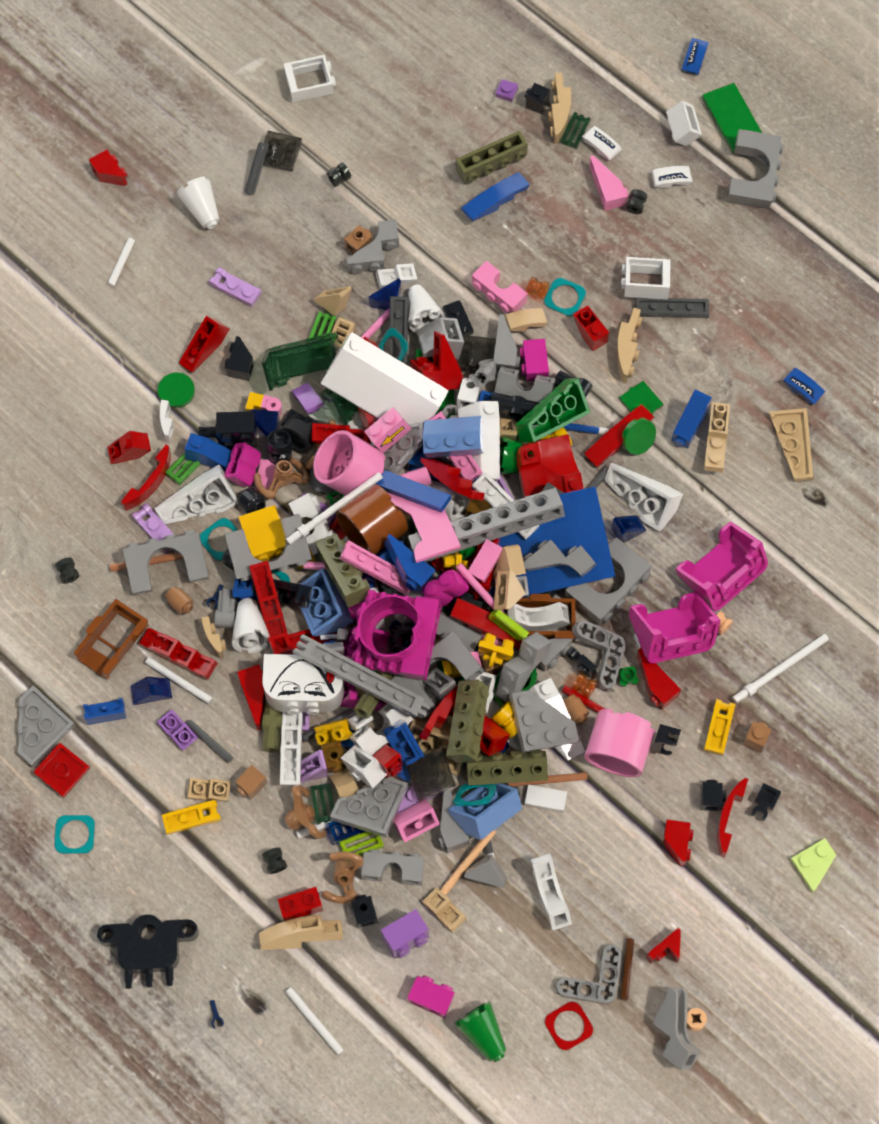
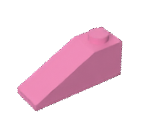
M594 155L590 156L589 167L604 210L626 206V198L629 197L627 188H624L621 180Z

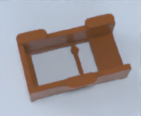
M531 594L530 598H521L516 604L526 608L544 607L558 602L563 603L569 608L571 624L567 625V631H528L527 637L538 632L548 640L553 638L572 639L575 642V636L572 631L573 626L576 624L575 599L551 598L549 594Z
M115 599L103 616L95 617L86 629L88 635L73 653L76 660L108 680L116 666L146 627L148 628V619ZM117 614L136 625L120 648H116L100 637ZM97 640L115 650L116 653L111 659L92 648Z

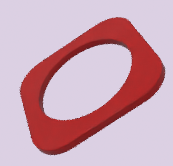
M569 1002L548 1014L545 1019L547 1029L557 1046L562 1050H569L593 1034V1026L577 1002ZM565 1011H573L579 1014L584 1022L582 1035L573 1041L561 1039L554 1029L555 1019L560 1013Z

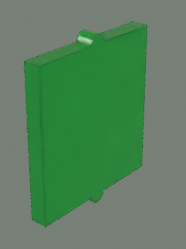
M644 381L635 387H630L629 391L619 397L630 412L643 404L653 415V412L664 405Z

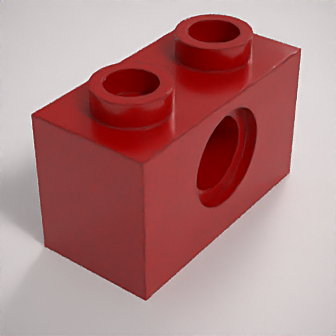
M317 887L277 899L284 921L323 911Z

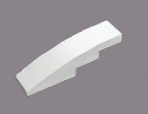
M287 712L282 713L280 785H300L303 712H299L298 715H290Z

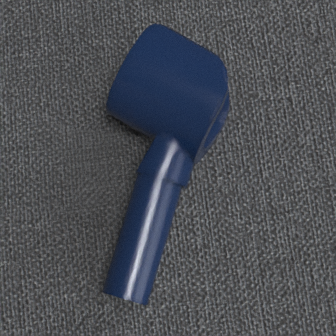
M219 584L215 595L207 600L208 607H210L212 601H216L214 609H218L219 591L224 587L222 584Z
M211 1000L210 1005L213 1013L211 1025L216 1029L214 1021L220 1019L223 1027L224 1020L219 1017L215 1000Z

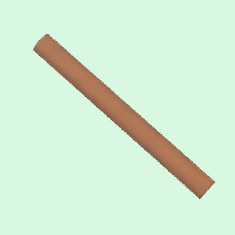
M178 552L152 557L149 565L184 558ZM126 562L110 564L111 572L127 569Z
M587 772L549 775L548 781L508 783V786L516 787L527 786L528 784L538 785L587 780Z

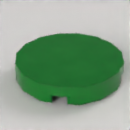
M179 372L164 376L159 382L157 389L159 399L169 401L171 408H181L188 405L195 394L194 383L191 378Z
M645 418L632 420L623 431V447L634 455L646 452L653 445L656 438L654 424Z

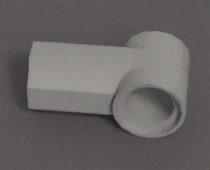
M494 359L478 362L479 369L473 375L475 383L479 386H485L489 381L497 379L498 375Z
M231 589L219 591L218 610L215 612L216 628H234L236 597H233Z

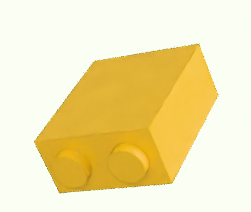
M275 505L238 517L241 528L244 529L249 550L256 559L268 561L270 558L279 557L285 548V537Z

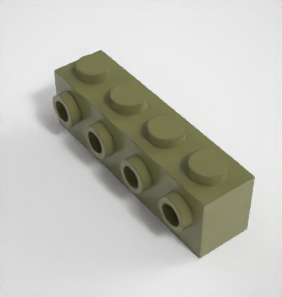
M519 130L457 158L456 171L464 184L473 182L478 177L489 175L498 168H504L516 160L519 161L527 156L528 143Z
M335 533L315 542L318 555L347 607L349 608L365 601L370 587L367 580L361 578V570L339 559L345 546V541L343 539L340 540Z
M480 680L459 681L446 755L457 763L477 762L487 698L489 696V687Z
M515 750L503 754L498 752L491 756L479 753L477 762H467L468 785L548 781L546 751L535 750L522 753V751Z

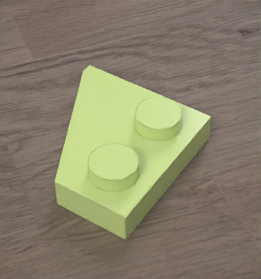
M824 838L791 858L793 865L812 893L818 887L836 854Z

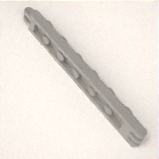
M301 635L300 640L303 642L298 641L296 646L300 649L294 648L293 653L413 717L418 715L423 718L426 717L427 713L421 710V708L429 711L430 706L424 703L425 699L323 644L305 635Z

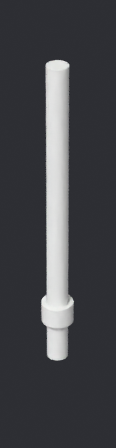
M379 472L306 525L302 524L299 526L296 532L286 538L287 543L291 545L299 538H304L310 534V530L383 479L382 475Z
M823 634L755 682L748 683L743 687L742 691L732 697L733 701L737 704L745 697L755 694L761 686L829 640L828 636Z

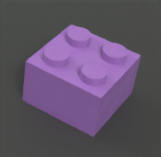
M417 909L381 929V935L394 959L397 957L401 959L407 956L413 947L417 946L419 948L428 942L429 929Z

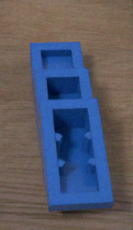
M517 172L465 204L461 210L473 222L497 211L500 205L513 200L515 194L528 189L530 183Z

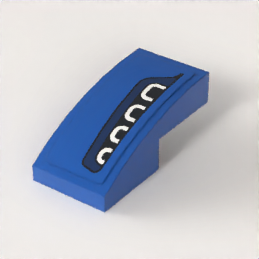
M695 38L691 39L682 71L699 75L709 42Z
M796 367L783 379V382L795 394L799 393L811 406L826 392L813 379Z

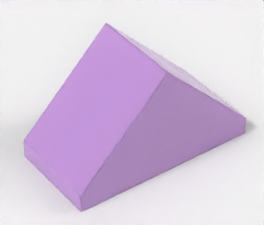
M318 750L301 760L300 783L328 777L322 750Z

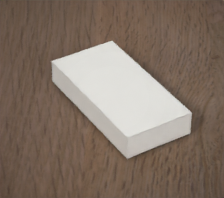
M528 784L524 805L564 813L567 792Z

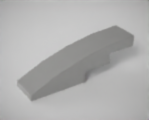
M441 611L436 634L442 637L444 634L454 631L468 650L473 652L482 635Z

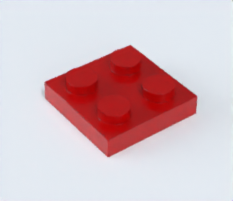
M59 743L33 773L65 798L89 771L90 766L62 743Z

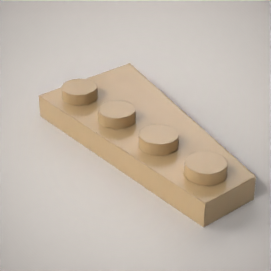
M807 408L770 411L769 415L794 482L813 480Z

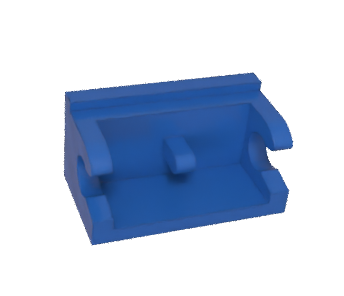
M123 698L92 705L83 704L85 710L84 718L87 725L127 719Z
M400 719L383 730L391 747L401 755L402 764L410 765L425 756L403 720Z

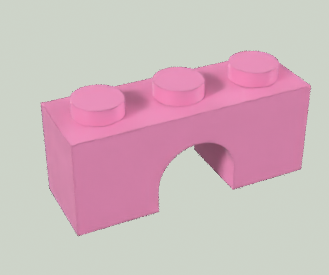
M486 261L472 274V286L477 291L483 292L489 301L498 304L504 313L518 311L527 302L528 293L515 283L505 289L497 287L495 284L500 280V271Z

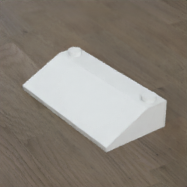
M353 332L345 338L320 383L378 419L394 407L408 424L424 422L432 418L449 391Z

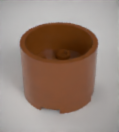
M379 485L370 487L336 511L338 522L349 541L374 555L386 548L384 543L389 534L398 539L408 531V525L401 510H397L394 503L390 500L391 496Z

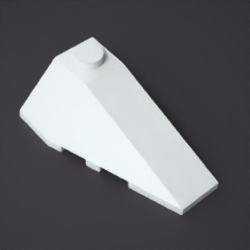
M479 401L459 408L457 410L458 418L482 417L484 454H473L471 456L483 474L486 472L493 480H500L498 401Z
M613 463L610 464L605 477V482L629 503L628 506L641 516L640 519L658 531H661L676 513L683 496L682 493L668 485Z
M217 465L155 507V511L165 524L187 520V518L194 516L202 517L213 512H224L237 505L238 497L229 479L225 477V472L220 465Z
M551 678L531 687L530 690L570 718ZM581 741L575 744L553 747L567 761L585 753Z

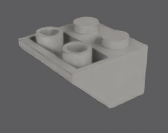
M439 317L417 330L416 334L423 357L433 358L434 331H438L445 335L455 358L459 359L464 340L457 319Z

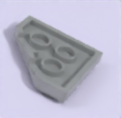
M424 422L409 424L412 429L383 453L386 458L384 460V471L398 474L423 446ZM371 441V445L377 448L375 444Z
M32 686L19 698L18 754L32 767L75 726L74 722L35 686Z
M531 690L511 693L509 695L522 753L580 742L575 722Z
M389 777L382 780V783L377 784L374 788L368 786L356 791V794L347 798L344 796L337 799L330 819L382 837H387L409 787L408 783Z

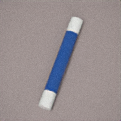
M573 423L563 427L569 431L600 435L606 434L609 428Z

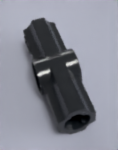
M493 393L490 394L488 400L498 401L499 413L507 414L509 418L515 420L522 419L537 405V403L526 401L521 396L506 397Z

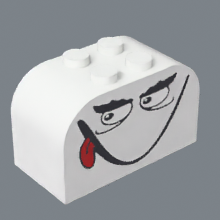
M264 654L263 688L266 700L273 709L287 712L290 715H298L299 712L318 715L319 713L332 712L341 705L344 698L345 681L297 655Z

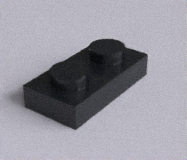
M460 300L443 306V311L447 318L458 320L463 337L474 334L472 325Z

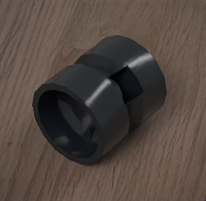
M274 430L267 436L268 459L275 465L281 460L290 461L292 459V441L287 431Z

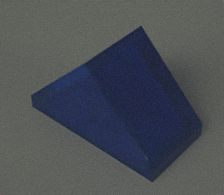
M400 278L370 295V307L382 310L390 309V296L400 297L401 294Z
M250 410L254 411L257 427L266 437L270 432L279 429L280 417L278 411Z
M637 515L621 516L613 519L611 530L623 543L647 531Z
M147 676L131 685L134 705L173 698L170 679Z

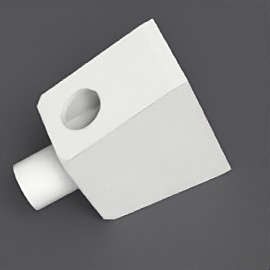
M473 374L469 375L468 378L462 379L457 398L458 408L467 406L465 402L473 404L479 400L481 386L473 381Z

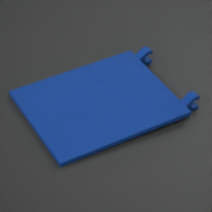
M596 486L559 494L565 517L540 524V527L526 540L518 532L500 537L499 546L502 548L506 545L518 544L521 549L522 558L531 552L534 554L538 551L537 547L545 540L548 542L552 540L565 557L568 556L567 552L574 546H582L597 564L583 577L573 568L564 565L533 571L525 569L526 574L516 576H527L529 595L523 597L615 577ZM492 587L488 592L491 597L495 596L496 587Z

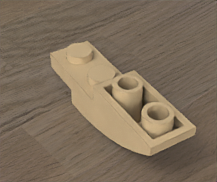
M555 73V78L551 81L552 91H555L556 95H553L554 104L551 105V111H548V120L552 122L550 136L554 137V144L560 142L566 131L571 108V87L564 88L562 73Z
M637 308L633 309L629 323L621 322L619 330L617 364L623 383H627L628 377L632 378L635 368L632 364L633 361L637 362L640 353L637 350L638 343H635L638 335L635 331L636 327L640 328L643 317H640L641 310Z
M711 403L704 459L705 471L723 473L730 404Z
M321 915L287 920L259 933L261 950L302 948V942L343 940L341 920L322 921Z

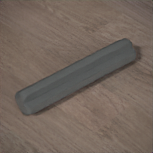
M264 142L258 143L245 192L251 195L256 192L269 147Z

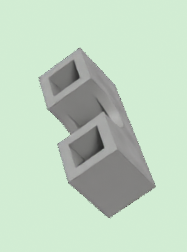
M501 367L498 372L495 393L506 397L521 396L526 401L530 400L538 404L553 391L555 378L537 375L534 385L525 387L518 380L519 370Z
M370 849L369 852L364 851V864L361 872L362 880L382 882L384 871L390 867H395L402 872V884L422 886L425 860L421 858V855L409 854V856H403L401 853L393 851L389 852V854H384L375 849Z

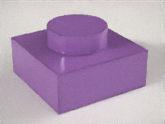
M502 79L496 91V97L512 102L518 90V84Z

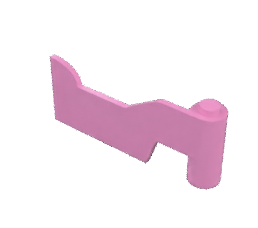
M426 467L400 475L426 486L432 484ZM388 493L391 496L390 500L396 508L412 517L422 541L416 545L414 550L416 563L461 548L445 509L441 513Z

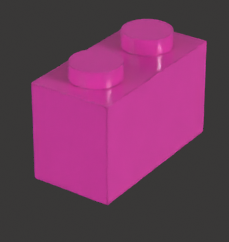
M545 339L523 340V347H520L519 351L520 359L524 358L521 370L522 375L526 376V382L535 381L537 375L549 377Z
M423 975L422 978L417 976L407 997V1002L445 1019L455 997V992L452 991L453 988L446 984L439 986L433 983L434 980L428 976Z

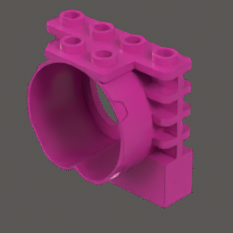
M370 590L369 595H366L365 603H362V607L357 612V619L359 621L357 627H354L353 638L358 647L357 651L353 653L352 660L372 671L387 672L393 675L399 674L406 678L426 681L442 609L440 600L419 596L411 598L406 595L398 596V594L392 595L386 592L379 593ZM394 614H401L411 618L416 623L415 627L412 628V644L407 649L396 654H380L373 644V632L377 624L383 618Z

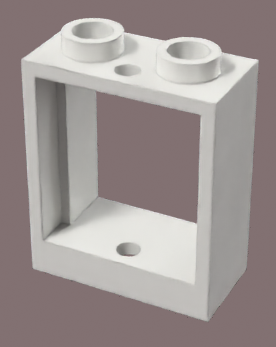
M325 55L284 63V72L293 103L334 94L335 78L334 75L330 76L332 68L330 61H326ZM323 70L326 83L301 89L297 88L294 75Z
M626 258V264H622V275H625V278H622L621 281L624 297L668 299L670 290L669 259ZM630 273L661 275V285L630 283Z

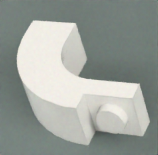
M560 602L538 608H526L514 604L507 612V616L526 631H546L571 624L569 608Z
M547 854L531 859L536 887L552 930L571 925L569 909L561 893L551 855Z

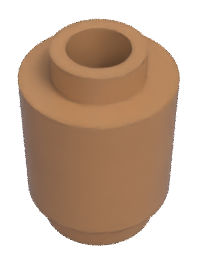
M175 586L166 593L165 598L167 602L180 615L188 614L193 609L194 601L181 588Z
M575 694L563 701L571 720L575 724L581 725L589 719L588 715L590 712Z

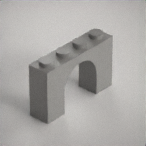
M739 129L736 136L734 153L758 158L765 165L767 175L757 181L731 178L727 202L766 209L770 208L771 203H775L776 192H774V186L777 187L779 176H776V171H779L781 166V160L778 158L779 154H782L783 151L782 136Z
M300 514L281 518L280 522L285 537V548L278 558L268 561L270 570L277 568L278 571L290 569L289 565L296 563L297 566L307 564L308 560L312 559L306 536L299 538L291 545L286 541V538L296 532L297 528L302 525ZM244 529L225 533L224 536L236 579H241V582L252 579L249 566L264 561L256 559L251 554Z
M195 530L183 532L184 535L176 537V534L167 535L164 537V540L157 541V538L146 540V544L138 545V543H131L127 545V548H123L132 594L139 595L153 591L148 570L149 563L152 557L162 550H174L183 556L190 583L209 579L199 532L195 533Z
M617 537L609 544L613 566L623 577L624 583L621 588L613 593L603 594L595 591L585 583L568 587L565 592V598L575 599V606L599 626L603 622L607 623L612 618L613 611L616 608L619 610L625 604L627 596L634 595L641 581L643 583L646 582L651 575V565Z
M454 631L444 634L440 638L441 641L434 645L430 665L437 661L451 662L466 681L474 680L484 672V669ZM395 674L394 678L391 679L394 683L425 699L424 703L430 706L429 711L421 708V710L427 713L426 717L437 708V705L425 691L423 680L406 678L399 674Z

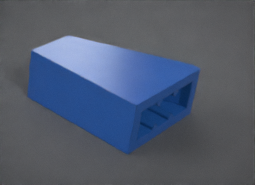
M696 389L694 390L673 432L671 441L675 445L689 448L708 414L711 396Z

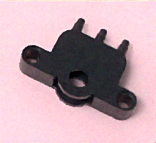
M148 914L139 916L132 925L129 923L108 924L101 926L97 931V938L102 945L106 947L117 946L118 962L124 970L126 989L132 988L133 974L145 973L146 987L150 988L153 986V972H165L167 986H172L174 969L179 964L180 959L179 942H191L199 936V929L193 920L164 921L162 924L159 918ZM188 926L194 927V931L190 935L184 934V930ZM148 927L154 928L155 934L150 939L142 938L141 935L144 929ZM112 932V937L109 940H103L104 933Z

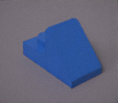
M235 578L232 591L233 597L237 598V602L245 598L256 600L253 578L242 582L241 579Z

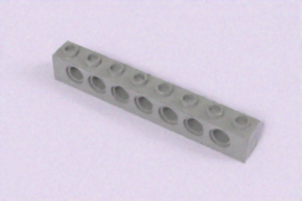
M556 488L451 521L450 523L461 548L424 561L427 562L485 543L486 539L491 541L565 517L563 504ZM418 532L408 536L413 553L416 545L422 541Z

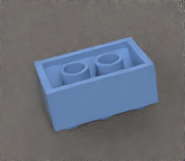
M471 416L425 420L423 449L426 458L484 454L482 417Z
M322 568L301 583L302 585L313 587L309 607H301L312 636L337 632L338 629H344L355 621V619H351L348 607L327 570Z
M502 783L496 784L497 788L492 800L488 804L475 806H457L454 804L448 809V812L467 835L482 840L522 809L518 790ZM478 787L465 796L463 800H480L488 795L489 790Z

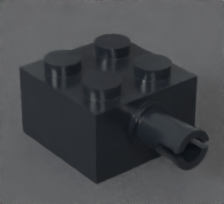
M254 411L216 412V426H199V435L206 438H216L220 445L229 450H232L236 443L243 442L253 448H257Z

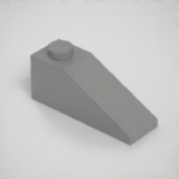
M503 314L499 315L494 352L497 372H499L501 367L515 369L516 367L519 368L520 365L517 347Z
M448 785L444 786L440 837H438L441 848H445L447 853L470 845L468 835L448 812V809L454 805V799Z

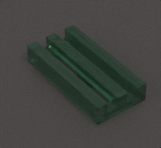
M576 112L573 113L561 138V144L575 149L578 148L591 120L590 117L585 118L582 114L579 116ZM575 120H578L577 123H576V125H575V127H574V130H573V132H572V134H571V136H570V138H569V140L566 141V139H567V137H568V135H569V133H570V131H571V129H572V127H573V125H574V123H575ZM581 122H584V125H583V127H582V129H581V131H580V133H579V135H578V137H577V139H576L575 144L572 143V141H573V139H574V137H575V135H576V133H577V131H578V129H579V127H580V125H581Z
M330 783L310 786L317 825H320L322 822L329 823V821H332L330 816H327L323 789L327 788L330 810L332 812L334 803ZM315 790H319L324 817L319 816Z

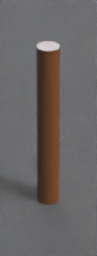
M626 938L620 1000L628 1001L634 949V939Z

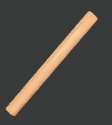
M492 831L476 844L440 889L442 893L448 894L495 835V831Z

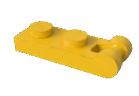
M716 699L704 751L723 756L735 709L734 703L730 702L727 704L723 703L722 700ZM720 710L726 711L727 715L720 714Z
M212 800L162 814L166 834L170 835L221 821V816L217 813L216 809L218 807L217 801ZM209 810L210 815L204 816L203 811Z

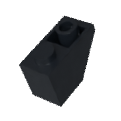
M236 336L235 341L231 342L230 358L226 359L224 368L227 370L228 377L250 381L254 367L253 357L241 338Z

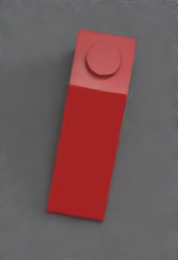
M205 316L181 357L179 364L193 373L222 344L230 328L217 319Z
M434 331L433 364L441 370L440 386L447 390L460 389L463 379L461 369L445 335Z
M640 648L637 658L650 697L649 699L655 707L659 706L663 710L680 695L681 689L657 663H650L644 656L642 648Z
M258 664L238 671L237 674L256 728L260 730L266 696L263 688V670H261Z

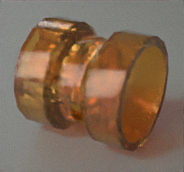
M532 276L527 285L526 292L529 295L534 294L537 298L543 300L547 294L549 283L546 281L541 282L538 278Z
M580 672L571 689L576 692L581 690L583 696L589 699L598 682L594 679L587 680V675Z

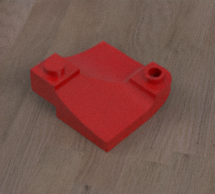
M569 434L529 442L519 448L517 467L523 498L540 493L548 482L564 493L584 489L581 472H579L573 456Z

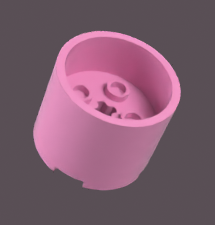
M342 430L331 434L321 444L314 459L313 469L318 481L346 496L379 472L382 475L386 458L379 449L352 433Z
M602 709L597 714L584 758L588 763L603 771L624 777H639L642 775L655 729L650 727L651 723L632 713H613L612 709Z

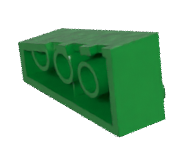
M570 378L562 381L515 424L521 443L535 442L591 413L579 378Z

